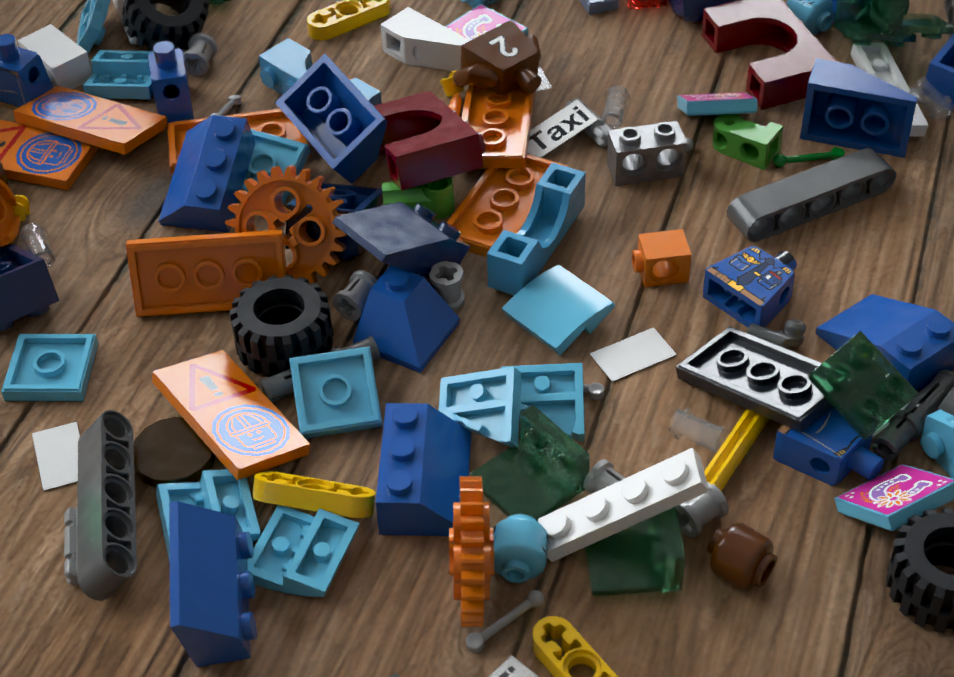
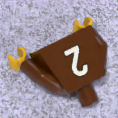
M509 20L462 44L461 69L452 71L448 78L440 80L445 95L454 96L455 93L462 92L464 86L469 84L487 87L498 95H505L518 87H521L529 94L535 92L542 81L538 75V66L541 60L538 39L534 35L526 36L512 20Z

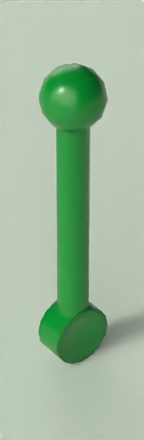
M835 147L831 149V152L794 156L777 154L773 158V163L776 167L781 168L786 163L823 159L835 160L843 157L845 151L842 148Z

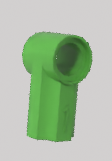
M452 176L403 191L394 182L382 183L383 205L402 202L415 207L417 203H420L436 213L434 219L447 218L454 212Z

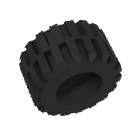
M125 0L122 8V15H124L122 22L124 27H128L127 34L130 38L136 37V44L140 47L143 45L148 46V51H153V46L161 41L173 43L174 49L179 48L183 51V48H186L188 50V42L192 35L202 32L209 12V0ZM164 4L170 6L179 15H165L157 11L152 5Z
M284 275L283 278L270 276L268 280L253 282V287L251 288L245 287L240 291V297H236L232 302L233 309H230V320L237 355H239L242 364L248 365L249 370L254 373L262 371L264 377H271L291 369L289 358L328 353V349H331L333 346V329L328 297L325 292H321L320 286L316 283L309 284L306 278L294 279L293 275Z
M942 508L941 513H936L934 509L925 510L922 517L915 514L908 519L907 525H902L898 530L887 569L886 584L887 587L891 588L889 595L893 603H901L899 611L906 617L913 615L916 617L915 623L923 628L926 624L935 626V632L944 633L945 629H952L954 632V575L944 573L933 566L943 565L954 568V512L951 508Z

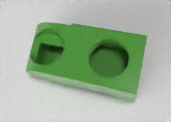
M720 114L714 120L713 147L719 153L765 170L773 161L775 155L781 151L783 126L769 122L765 127L748 120L745 121L738 114Z

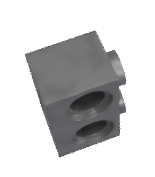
M678 121L608 130L607 165L615 186L684 176L687 142Z

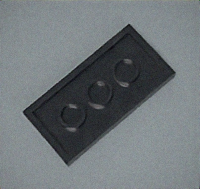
M730 326L676 366L679 379L801 433L856 389L855 376Z

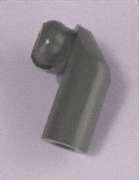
M790 319L785 323L784 330L773 331L751 323L747 333L785 349L798 347L803 343L806 325L802 321Z

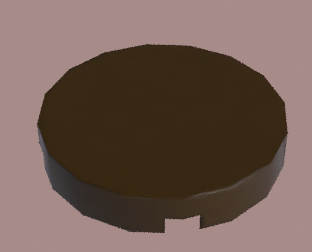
M183 417L158 420L144 428L134 440L135 473L144 483L157 488L158 484L197 482L201 479L202 471L210 470L215 461L214 453Z

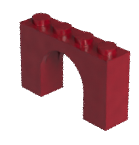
M737 0L704 9L702 37L715 53L748 45H768L785 52V54L749 63L746 92L757 98V105L761 110L805 99L808 81L816 58L837 62L821 45L819 39L812 35L805 27L803 21L799 20L789 9L787 3L782 0Z
M430 90L374 105L388 121L380 151L385 150L390 179L402 191L484 167L482 154L485 153L486 148L481 133L476 132L467 121H464L457 115L455 110H451L443 100H440Z

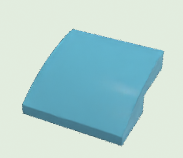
M99 50L91 60L92 75L83 85L84 93L109 99H151L154 92L148 54L154 51Z
M558 264L529 282L501 309L509 319L561 356L583 330L591 334L613 310L615 304Z
M228 469L203 470L200 482L158 484L156 499L169 561V503L180 501L233 515L236 517L243 532L249 531L252 542L260 538L261 532L247 477L236 480Z
M278 505L253 549V558L247 560L248 571H251L254 584L288 594L325 597L359 529L360 523L320 508L314 517L290 507Z

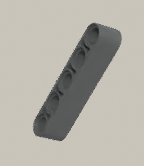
M865 148L736 197L728 206L727 217L749 241L758 242L884 193L894 183L896 171L873 149Z
M114 410L103 412L78 440L77 579L81 590L88 597L97 601L107 600L136 572L137 568L133 428L123 414Z

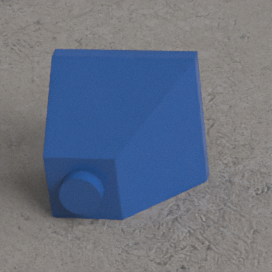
M390 265L370 289L353 344L372 336L377 344L381 358L421 373L459 325L460 319L424 277Z

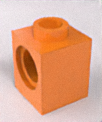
M678 229L638 234L637 250H632V266L635 273L640 272L644 287L689 282L692 254L684 230Z

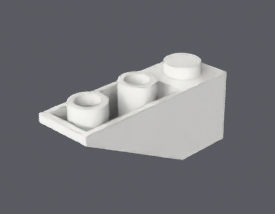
M409 7L381 24L383 52L404 64L449 71L461 69V45L470 41Z

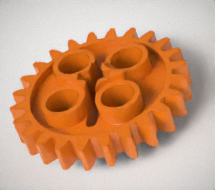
M295 165L287 166L284 175L280 166L271 167V177L265 170L257 172L258 182L252 178L246 179L244 184L249 192L244 190L235 191L234 195L241 203L228 205V209L236 214V218L226 220L225 224L234 227L235 233L257 231L254 221L256 216L259 215L266 219L268 230H282L285 227L286 221L295 218L307 205H311L312 211L289 229L290 233L283 235L284 245L288 246L293 253L292 262L286 263L287 275H293L294 279L306 278L309 284L317 282L316 272L323 277L328 275L330 270L326 263L335 266L340 262L333 252H342L347 248L344 243L338 240L339 237L346 236L347 234L332 223L336 216L344 215L338 214L336 210L344 201H332L330 198L336 188L332 186L323 190L321 188L324 180L322 175L310 181V169L308 168L303 169L297 176ZM285 190L291 192L296 198L294 210L287 209L282 203V195ZM309 220L315 221L321 228V235L317 240L311 238L306 231Z
M460 476V502H453V528H449V575H453L454 601L460 600L461 627H483L484 600H490L491 575H494L493 528H490V503L483 502L482 476Z

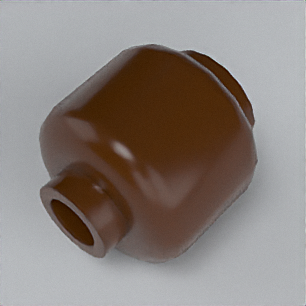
M735 523L726 530L718 529L707 546V551L711 553L710 567L712 572L741 590L750 589L755 585L758 587L763 586L771 576L778 559L777 555L773 554L774 546L772 541L743 523Z

